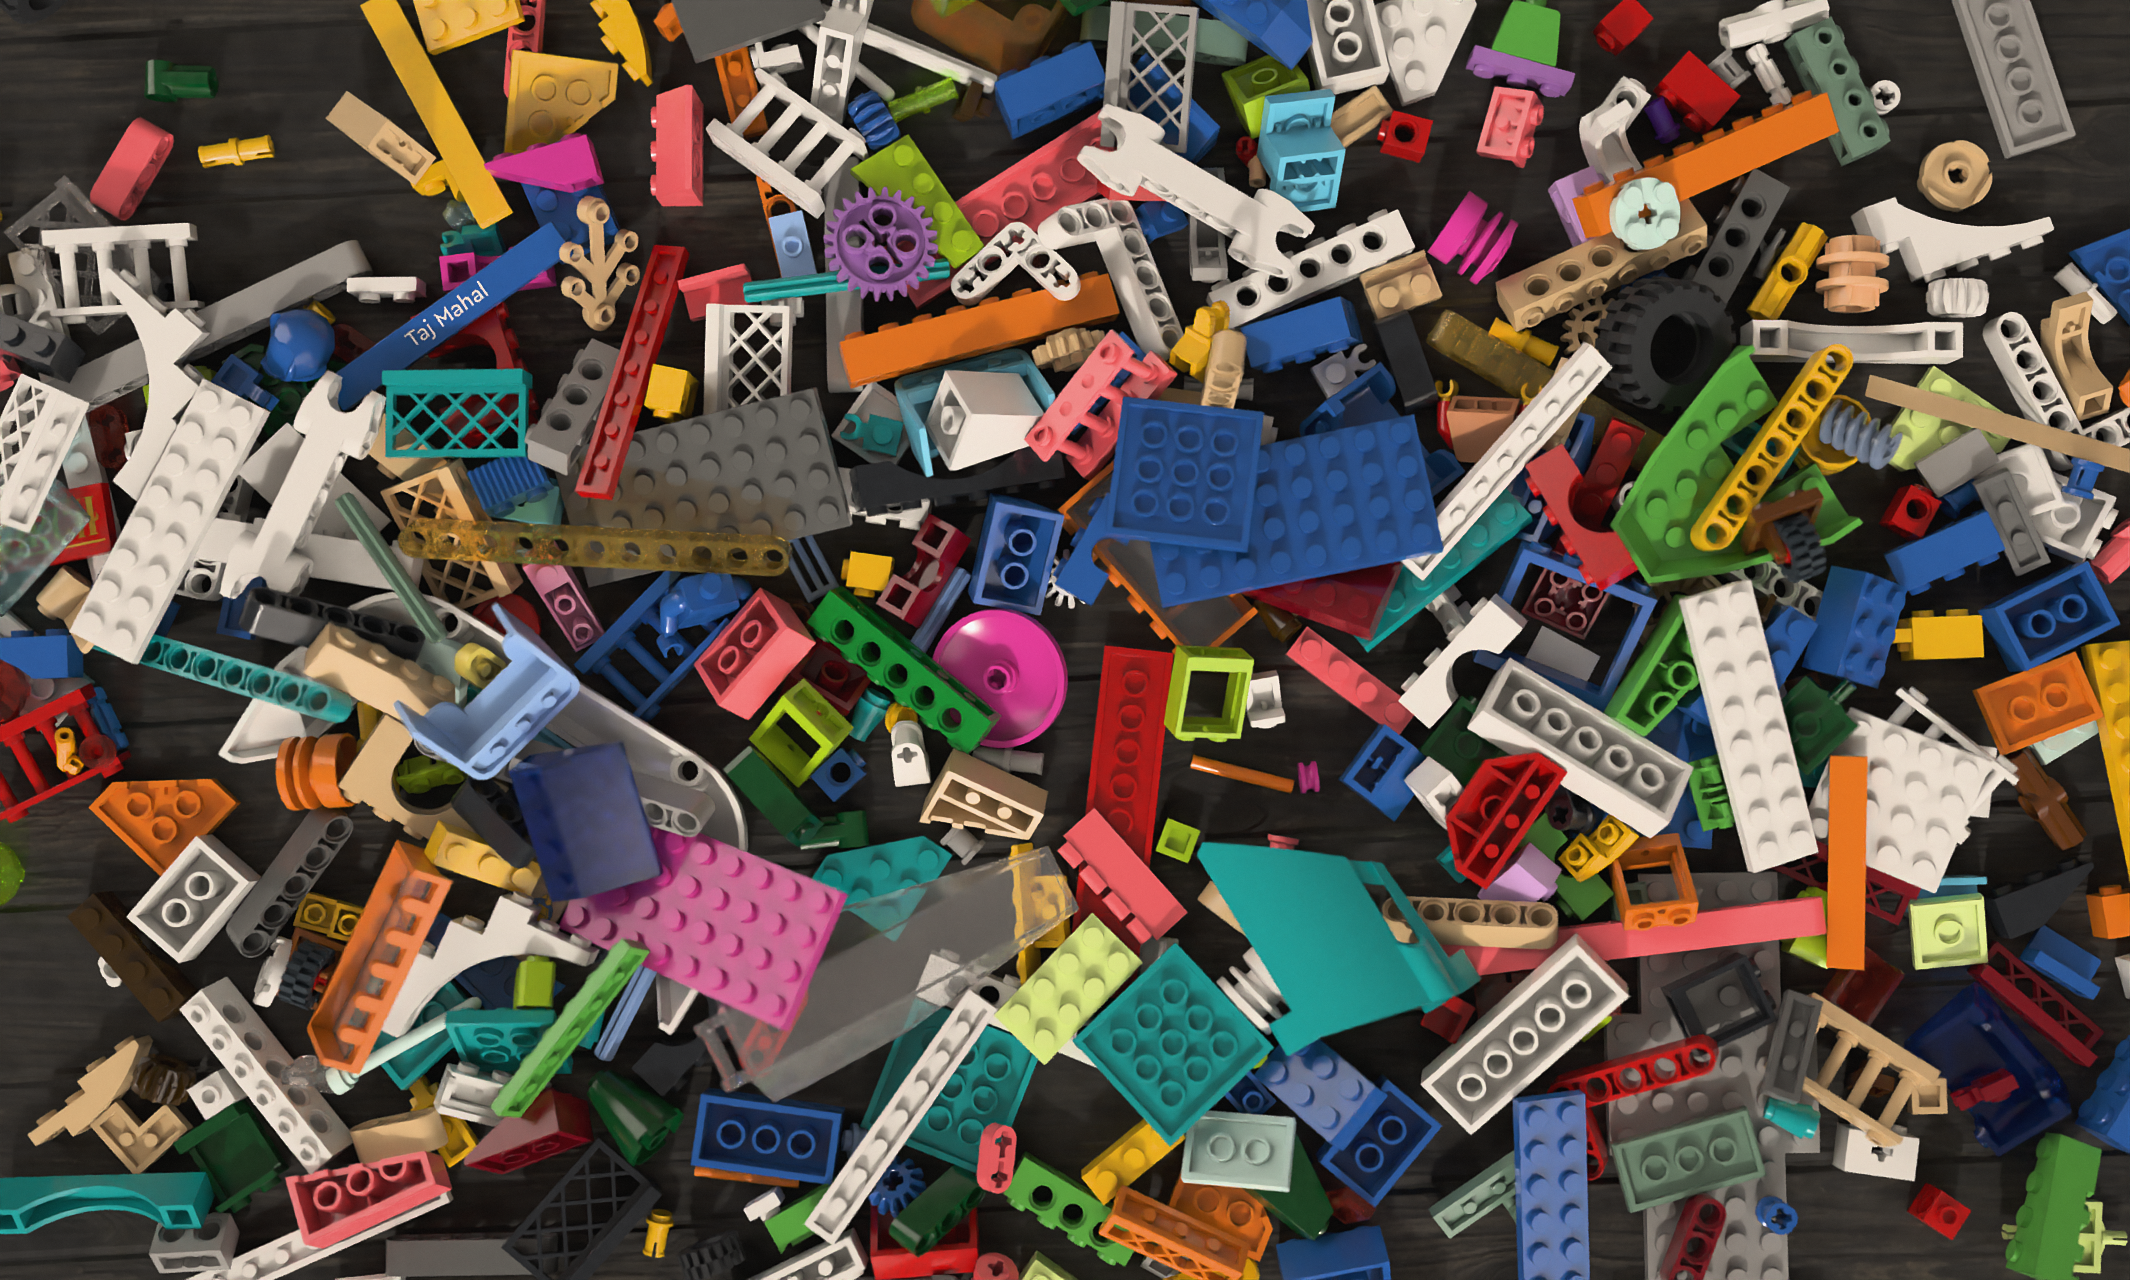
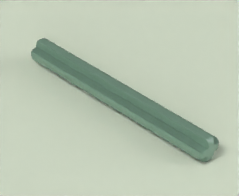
M349 492L339 496L335 500L336 507L428 641L436 644L448 636V631L356 497Z

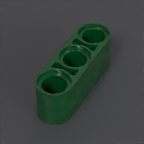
M953 1165L898 1214L890 1226L889 1234L914 1256H923L979 1205L985 1197L987 1190L979 1186L977 1177L969 1170Z

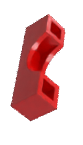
M1563 443L1525 465L1531 475L1525 479L1526 483L1535 497L1540 494L1543 495L1548 505L1542 509L1552 526L1559 523L1565 534L1559 538L1569 555L1571 556L1577 552L1583 564L1577 568L1587 585L1595 582L1598 589L1602 591L1638 570L1617 532H1592L1583 528L1575 521L1573 503L1578 490L1585 481Z

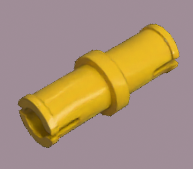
M270 135L239 140L235 137L230 138L227 143L198 147L199 158L203 168L229 163L239 166L244 165L247 160L275 156L274 145Z
M1497 317L1486 337L1514 349L1513 353L1519 356L1523 353L1546 364L1548 367L1559 348L1557 345L1555 346L1531 335L1532 331L1525 328L1524 331L1516 332L1512 325L1499 320Z

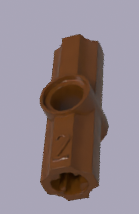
M2024 747L2006 755L2005 757L2018 767L2014 773L2020 778L2013 786L2020 794L2018 802L2025 813L2040 823L2058 850L2064 851L2082 842L2087 833L2066 804L2068 796L2065 790L2055 779L2046 775L2029 748Z

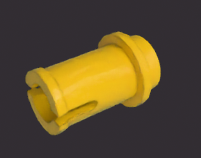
M653 1209L651 1215L646 1217V1222L649 1225L645 1245L642 1250L643 1254L652 1257L654 1243H657L655 1257H664L669 1228L674 1225V1220L671 1219V1212L663 1209Z

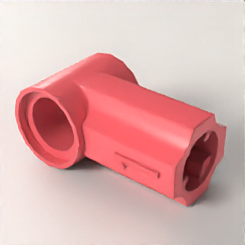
M2130 517L2111 532L2110 536L2112 538L2099 549L2094 560H2088L2097 579L2105 585L2111 584L2130 566Z

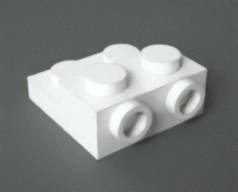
M2052 472L2061 491L2062 486L2067 485L2069 478ZM2094 488L2092 490V493L2095 495L2093 500L2061 492L2066 503L2065 505L2035 515L2031 519L2043 546L2049 548L2048 552L2075 563L2085 562L2086 558L2094 560L2103 542L2097 539L2101 529L2104 527L2110 530L2118 515L2119 510L2113 508L2117 497Z

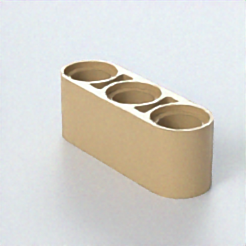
M435 1107L372 1119L358 1124L349 1130L359 1161L364 1164L421 1151L430 1152L449 1142L440 1113L437 1112Z

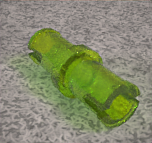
M949 76L924 88L921 85L915 87V92L887 103L894 121L897 123L922 111L925 114L931 112V107L959 96L953 80Z

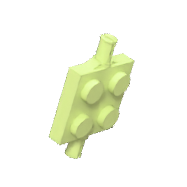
M2086 1199L2085 1204L2088 1205L2089 1212H2091L2089 1226L2084 1227L2080 1231L2078 1240L2079 1245L2085 1247L2083 1260L2081 1262L2075 1261L2073 1272L2101 1273V1255L2105 1244L2125 1246L2127 1240L2122 1238H2127V1234L2124 1230H2105L2102 1221L2103 1202L2095 1199ZM2003 1224L2002 1230L2006 1231H2001L2003 1239H2014L2018 1225Z

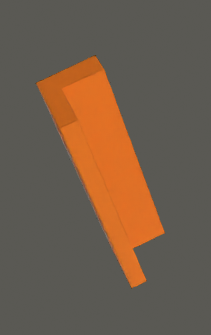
M1124 1185L1117 1191L1112 1210L1101 1224L1098 1233L1197 1280H1238L1243 1274L1250 1244ZM1117 1224L1129 1231H1122L1113 1225ZM1147 1241H1153L1155 1243L1160 1244L1161 1246H1155L1153 1244L1148 1243ZM1179 1256H1186L1192 1260L1187 1261ZM1211 1271H1218V1272H1220V1273H1222V1274H1225V1275H1227V1276L1224 1278V1277H1222V1276H1220V1275H1217V1274H1215V1273H1213V1272H1211Z

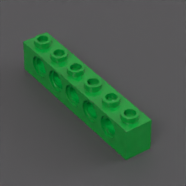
M843 586L829 590L807 621L814 628V633L820 639L833 643L841 650L840 654L844 659L852 664H858L868 672L867 676L872 682L888 688L894 693L893 697L899 704L906 708L911 707L921 716L920 719L926 726L933 730L938 729L947 737V742L960 752L969 754L978 748L1002 716ZM846 620L854 627L853 636L845 631L844 623ZM872 642L880 647V658L872 653ZM898 664L906 668L908 673L907 679L899 676L897 672ZM924 686H928L933 690L935 695L934 701H930L925 697ZM951 708H955L960 712L962 717L961 723H957L952 719L950 714Z

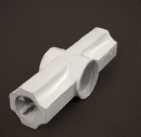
M1772 0L1756 7L1754 11L1722 19L1719 22L1721 44L1727 50L1728 48L1735 49L1763 41L1764 44H1769L1785 39L1796 31L1803 30L1829 18L1830 8L1828 1L1790 0L1785 2V0Z

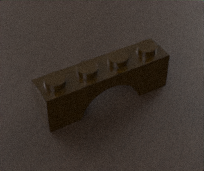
M112 891L93 893L67 918L158 1023L178 1016L181 1013L180 1009L199 991L179 968L165 963L146 947L137 935L133 923L126 917L130 913L129 910Z

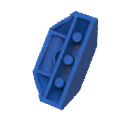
M1192 0L1291 71L1313 43L1307 0Z
M1578 412L1564 447L1583 477L1590 462L1595 418ZM1540 448L1528 463L1545 454L1546 450ZM1524 466L1508 484L1506 489L1531 515L1533 522L1517 533L1514 538L1529 543L1532 540L1541 543L1560 524L1552 526L1542 509L1548 504L1542 494L1535 497L1525 481L1531 475Z

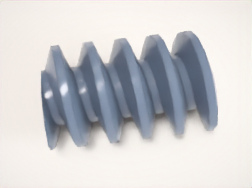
M1837 399L1829 407L1821 420L1819 429L1820 440L1825 444L1832 443V446L1837 450L1844 449L1848 456L1857 455V459L1860 462H1869L1873 469H1881L1895 455L1901 443L1903 433L1900 432L1892 438L1893 426L1890 424L1879 431L1880 419L1874 418L1867 425L1868 414L1866 412H1861L1856 418H1853L1855 407L1852 405L1848 406L1844 412H1841L1843 401Z

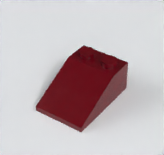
M543 1088L520 1118L504 1117L464 1158L465 1166L503 1175L593 1142L594 1137L587 1101L573 1097L570 1093L557 1092L554 1088Z

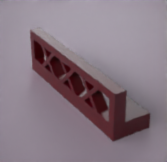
M1816 840L1819 852L1809 855L1816 859L1807 861L1804 856L1799 858L1802 864L1791 868L1777 865L1770 869L1810 887H1817L1828 892V881L1820 883L1814 880L1809 868L1810 865L1821 861L1828 864V845ZM1866 864V899L1870 898L1872 905L1865 903V911L1895 925H1899L1909 901L1917 900L1922 888L1869 867ZM1804 868L1806 876L1796 872V870ZM1870 883L1881 888L1873 891ZM1890 891L1901 896L1893 915L1880 909L1875 895Z
M1992 940L1987 946L1988 962L1998 953L2005 959L2006 974L2001 975L1987 963L1972 964L1967 973L2073 1063L2090 1067L2098 1058L2090 1049L2104 1034V1031L1998 941ZM2014 968H2016L2020 973L2014 974ZM2015 979H2029L2032 982L2033 997H2027L2015 986ZM2041 990L2048 996H2041ZM2042 1001H2055L2059 1005L2060 1020H2054L2043 1011ZM2068 1013L2074 1018L2068 1019ZM2081 1023L2090 1032L2080 1042L2069 1032V1024Z

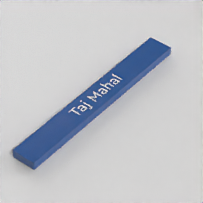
M552 221L545 224L335 373L343 377L338 397V404L343 411L350 410L363 401L371 391L375 392L384 386L382 385V370L408 369L561 260L559 256L560 248L567 241Z

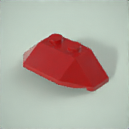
M1538 752L1485 759L1445 816L1456 870L1487 890L1568 772Z

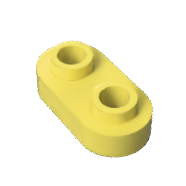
M473 642L460 648L454 658L456 673L482 690L507 667L506 663L494 653Z

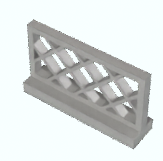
M1111 1L1103 107L1105 104L1128 110L1130 107L1134 113L1141 114L1156 100L1168 115L1158 125L1163 127L1172 120L1180 130L1178 145L1166 144L1163 140L1160 145L1172 152L1187 153L1199 8ZM1136 11L1150 12L1158 22L1144 37L1135 27ZM1156 12L1169 14L1164 19H1161ZM1176 14L1190 15L1188 31L1177 39L1166 23ZM1162 28L1174 43L1159 56L1147 40ZM1134 34H1135L1136 37L1139 39V41H1138L1135 45H1134ZM1186 39H1187V50H1186L1185 47L1181 44V43H1183ZM1144 45L1155 60L1140 73L1132 63L1133 53ZM1178 47L1186 57L1185 67L1174 75L1163 60ZM1159 64L1171 80L1156 92L1144 77ZM1131 71L1136 75V77L1132 81ZM1183 75H1184V85H1182V84L1180 83V81H1179V79H1180ZM1141 81L1152 97L1137 109L1129 99L1130 89ZM1175 84L1182 92L1183 97L1182 103L1175 110L1171 111L1160 96ZM1181 111V120L1179 121L1176 115ZM1102 124L1100 146L1117 147L1116 136Z

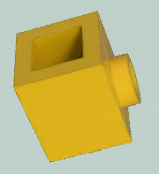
M851 552L850 559H844L841 579L847 580L846 586L854 589V595L874 598L875 592L883 593L893 576L895 559L888 556Z

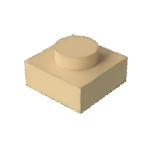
M1938 1076L1934 1084L1914 1087L1907 1099V1112L1910 1114H1948L1946 1078Z

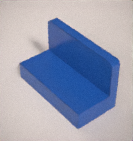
M2046 926L2035 930L2019 960L2077 996L2094 1000L2100 987L2092 983L2091 979L2099 968L2101 960Z

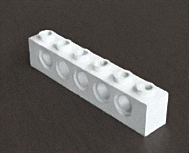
M1383 209L1367 218L1368 223L1359 227L1355 223L1349 224L1336 232L1338 236L1325 241L1324 237L1315 239L1305 245V251L1296 255L1292 251L1284 253L1283 255L1291 260L1295 266L1289 277L1286 279L1281 278L1286 284L1284 291H1273L1268 285V280L1277 276L1250 268L1242 273L1244 277L1233 283H1231L1230 279L1213 285L1211 287L1212 292L1208 293L1206 301L1210 308L1216 301L1222 300L1227 303L1229 310H1231L1228 329L1236 332L1241 330V327L1259 322L1351 281L1362 273L1405 257L1413 251L1415 245L1399 210L1388 213L1387 209ZM1368 235L1376 237L1380 247L1376 250L1368 249L1363 243V237ZM1336 249L1345 251L1348 255V262L1344 264L1336 263L1332 259L1331 252ZM1304 263L1314 265L1317 269V276L1313 278L1303 276L1300 272V265ZM1241 291H1248L1254 296L1255 303L1250 306H1244L1238 302L1236 295Z
M228 977L203 988L180 1009L309 1174H313L335 1159L353 1143L349 1129Z

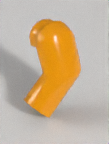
M62 727L54 734L57 746V766L62 772L68 771L71 775H75L82 770L84 759L76 756L77 744L73 731L70 728Z

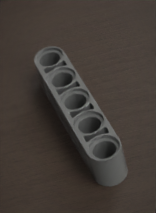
M322 805L317 809L310 810L228 922L226 933L243 956L249 958L257 957L270 946L351 835L353 822L341 807L328 808Z
M513 1232L402 1234L386 1238V1275L391 1277L532 1275V1273L501 1248ZM542 1233L543 1252L558 1251V1233ZM537 1234L521 1235L513 1245L523 1254L538 1253ZM558 1257L543 1258L545 1273L558 1271ZM530 1259L539 1267L538 1259Z

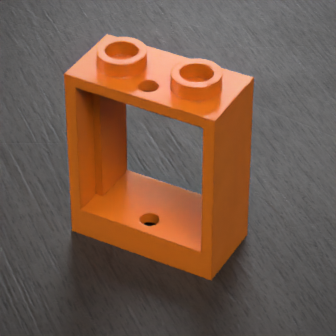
M1679 833L1654 835L1651 838L1647 836L1638 837L1628 849L1607 866L1624 931L1634 929L1644 931L1652 927L1669 925L1680 927L1696 922L1699 902ZM1670 865L1680 900L1631 905L1622 871Z

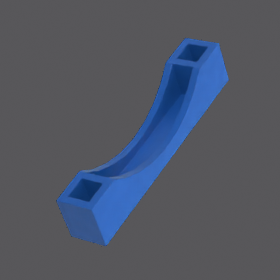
M46 629V636H34L33 630L11 631V638H0V660L21 669L33 679L84 678L83 652L78 648L72 635H69L68 629Z

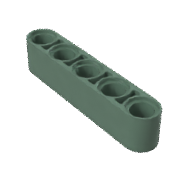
M1095 6L1083 12L1079 39L1082 45L1091 41L1094 49L1108 50L1111 7ZM1136 11L1135 27L1144 37L1158 22L1150 12ZM1157 13L1161 19H1164L1168 15ZM1175 15L1166 23L1177 39L1188 31L1189 17ZM1198 18L1195 62L1227 66H1241L1246 63L1248 40L1222 21ZM1162 28L1147 40L1159 56L1174 43ZM1134 34V45H1135V44L1139 41V39H1138V38L1136 37V35ZM1186 39V40H1185L1183 43H1181V44H1182V45L1185 47V49L1187 50V39ZM1144 45L1133 53L1139 55L1147 53L1149 56H1152ZM1178 47L1166 57L1186 60V57Z

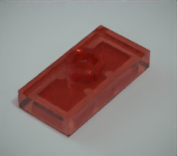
M1349 1187L1326 1193L1334 1210L1332 1215L1344 1224L1370 1219L1376 1210V1207Z

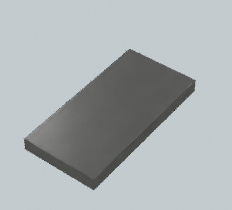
M671 0L696 64L824 20L826 17L820 0Z

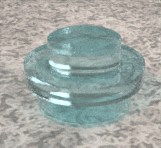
M451 200L447 203V209L443 211V216L453 229L462 233V226L475 225L473 220L475 217L465 202L460 201L458 203Z

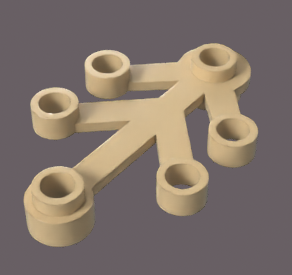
M585 196L577 206V216L581 222L589 225L591 262L584 257L582 246L572 242H565L561 246L559 256L563 262L571 264L592 283V296L585 291V282L573 276H568L563 280L561 291L563 295L574 299L583 307V319L590 328L604 331L614 321L616 314L615 303L626 285L632 286L638 282L640 277L639 268L629 263H622L617 268L616 278L607 291L606 281L625 251H634L638 246L639 240L635 232L621 229L617 232L615 242L605 256L603 224L609 219L610 209L604 200L593 196ZM572 249H573V255H572V257L570 258V253H571V251H572Z

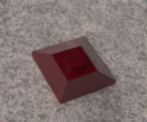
M817 637L814 646L789 674L777 699L780 700L785 693L804 678L842 716L848 715L871 682L867 676L868 672L858 664H852L844 659L840 654L841 650L833 643L825 642ZM816 711L818 715L822 716L819 711Z

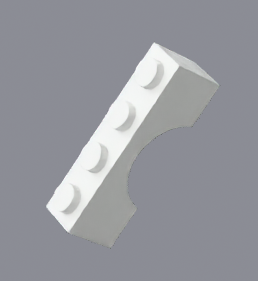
M1495 594L1489 601L1482 597L1469 612L1474 618L1466 626L1460 622L1446 637L1451 643L1443 651L1437 647L1423 662L1428 668L1420 676L1414 672L1401 686L1405 693L1398 701L1429 729L1458 698L1452 680V669L1456 658L1471 650H1488L1500 654L1528 622L1498 594Z

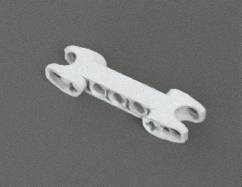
M1109 104L1104 105L1097 118L1116 136L1117 150L1107 152L1093 146L1084 145L1076 159L1103 184L1123 195H1135L1140 185L1232 238L1233 241L1228 249V253L1232 258L1245 266L1284 279L1292 274L1295 266L1291 260L1278 250L1275 241L1277 232L1282 231L1296 237L1306 238L1312 233L1315 225L1291 201L1268 189H1258L1252 199L1161 146L1160 143L1165 135V131L1154 121L1142 114L1130 112Z
M329 370L322 376L312 391L304 398L294 421V429L306 435L259 535L245 530L235 541L227 558L220 594L236 599L244 591L247 584L253 578L259 576L266 580L270 589L297 596L303 591L312 572L313 561L301 555L348 455L362 460L371 450L379 433L386 397L371 391L355 411L343 413L338 405L343 377Z

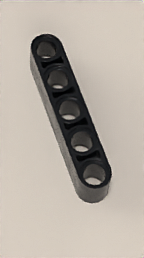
M254 587L250 590L239 618V625L251 634L306 648L311 646L330 622L340 628H347L353 631L358 637L372 644H379L385 647L390 653L404 660H411L415 663L426 639L420 629L408 624L265 587Z

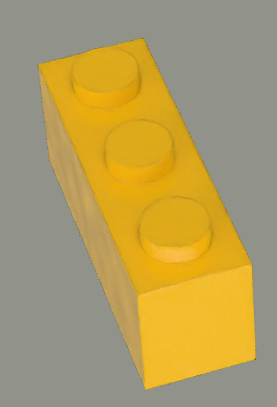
M438 820L424 850L425 855L433 865L512 892L519 891L531 896L545 866L536 856L527 867L515 868L508 864L477 833Z
M1143 1119L1081 1170L1082 1179L1102 1204L1105 1205L1116 1196L1117 1191L1122 1185L1126 1187L1186 1139V1135L1184 1133L1170 1147L1150 1124Z

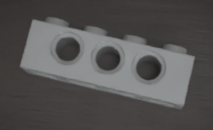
M591 339L585 350L580 349L577 352L570 374L565 373L561 377L554 399L549 398L545 402L538 424H532L526 433L525 443L528 444L529 460L568 475L594 432L620 352L619 349Z

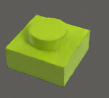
M1167 818L1155 851L1188 863L1200 830Z

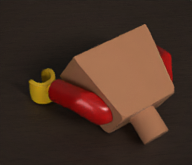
M1450 379L1449 392L1444 394L1442 391V381L1438 380L1435 383V387L1441 399L1437 403V431L1448 447L1454 450L1458 461L1473 462L1475 466L1534 399L1526 396L1528 382L1521 388V395L1525 400L1524 404L1520 405V399L1456 396L1459 387L1457 382Z

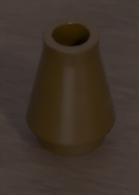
M1255 600L1252 604L1257 609L1259 616L1273 639L1278 638L1282 643L1290 639L1303 625L1298 620L1299 615L1259 600Z

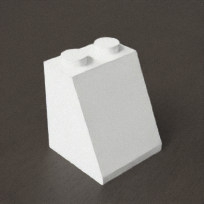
M945 370L924 426L948 469L958 470L1029 446L1024 439L1044 413L1019 373Z

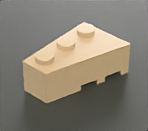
M953 749L925 798L919 822L930 824L931 820L952 823V828L963 829L965 825L983 828L985 833L1029 840L1044 815L1048 791L964 752Z

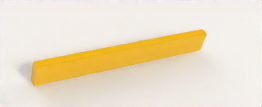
M369 0L360 5L478 225L483 230L512 214L513 211L495 178L485 169L484 163L486 162L398 1Z

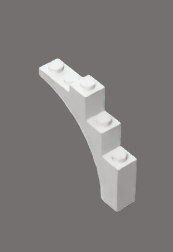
M108 268L99 279L119 299L133 321L145 351L149 374V403L142 434L130 459L113 479L118 486L138 502L181 421V416L185 413L202 379H204V376L192 365L187 363L183 366L182 363L210 333L203 327L206 324L205 320L189 308L185 311L184 309L174 308L167 314L168 306L154 294L148 297L138 288L141 282L129 271L123 269L120 272L117 269Z
M514 891L513 894L502 895L486 928H484L485 923L482 920L465 915L464 918L460 917L450 921L437 952L434 951V945L426 941L423 942L381 1030L397 1038L409 1033L422 1009L441 987L462 971L482 961L505 955L537 954L559 957L582 966H587L594 963L599 949L591 946L592 941L579 934L572 933L569 936L560 932V926L547 919H540L539 922L536 921L542 907L533 904L534 898L519 891Z

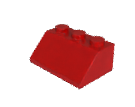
M871 1205L870 1257L875 1280L974 1272L976 1262L980 1257L977 1207L927 1253L916 1257L889 1234L890 1226L895 1219L891 1211L889 1210L885 1215H882L877 1209L878 1205Z

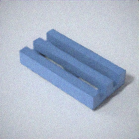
M813 535L805 536V539L829 582L826 586L820 580L799 538L777 543L808 603H812L819 597L827 595L829 590L839 587ZM791 542L795 546L817 588L813 593L787 547Z

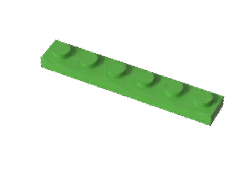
M621 938L619 942L610 948L606 959L597 970L588 976L586 984L577 996L566 1004L563 1014L556 1023L545 1031L541 1042L534 1051L523 1059L516 1074L509 1082L502 1086L498 1097L490 1106L498 1116L520 1118L651 952L642 942Z

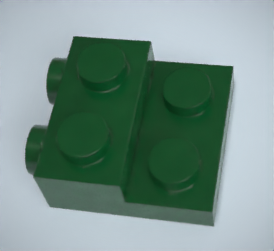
M1471 695L1467 698L1458 696L1439 719L1438 725L1418 749L1426 758L1428 756L1450 771L1464 788L1485 759L1504 757L1507 754L1506 751L1467 728L1480 703Z

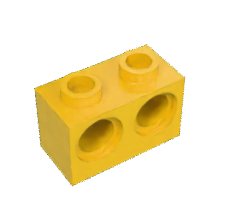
M653 364L644 405L654 412V417L660 418L659 421L668 424L692 418L699 381L688 371Z

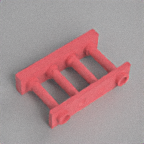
M1111 329L1024 440L1045 462L1051 458L1056 450L1066 453L1065 458L1083 478L1090 481L1116 452L1123 396L1158 400L1178 374L1159 354L1152 350L1149 351L1142 361L1132 357L1135 351ZM1121 368H1124L1132 374L1119 389L1109 384ZM1101 395L1109 399L1110 402L1098 416L1088 412ZM1078 423L1089 427L1077 443L1066 439Z

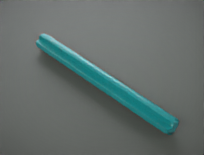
M935 259L934 267L924 266L929 272L928 279L917 276L919 282L950 277L948 259ZM901 263V264H895L897 267H902V266H903L902 263ZM887 265L870 267V270L876 274H883L889 269ZM839 271L745 282L743 284L744 299L750 303L848 291L849 280L846 279L838 283L837 274Z

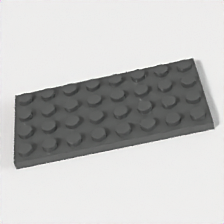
M817 387L634 432L613 500L581 497L575 491L590 443L585 445L568 475L555 471L588 587L664 570L671 564L677 567L835 530L853 524Z

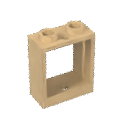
M346 91L326 117L329 122L370 154L414 185L417 184L436 159L435 156L389 119L348 91Z

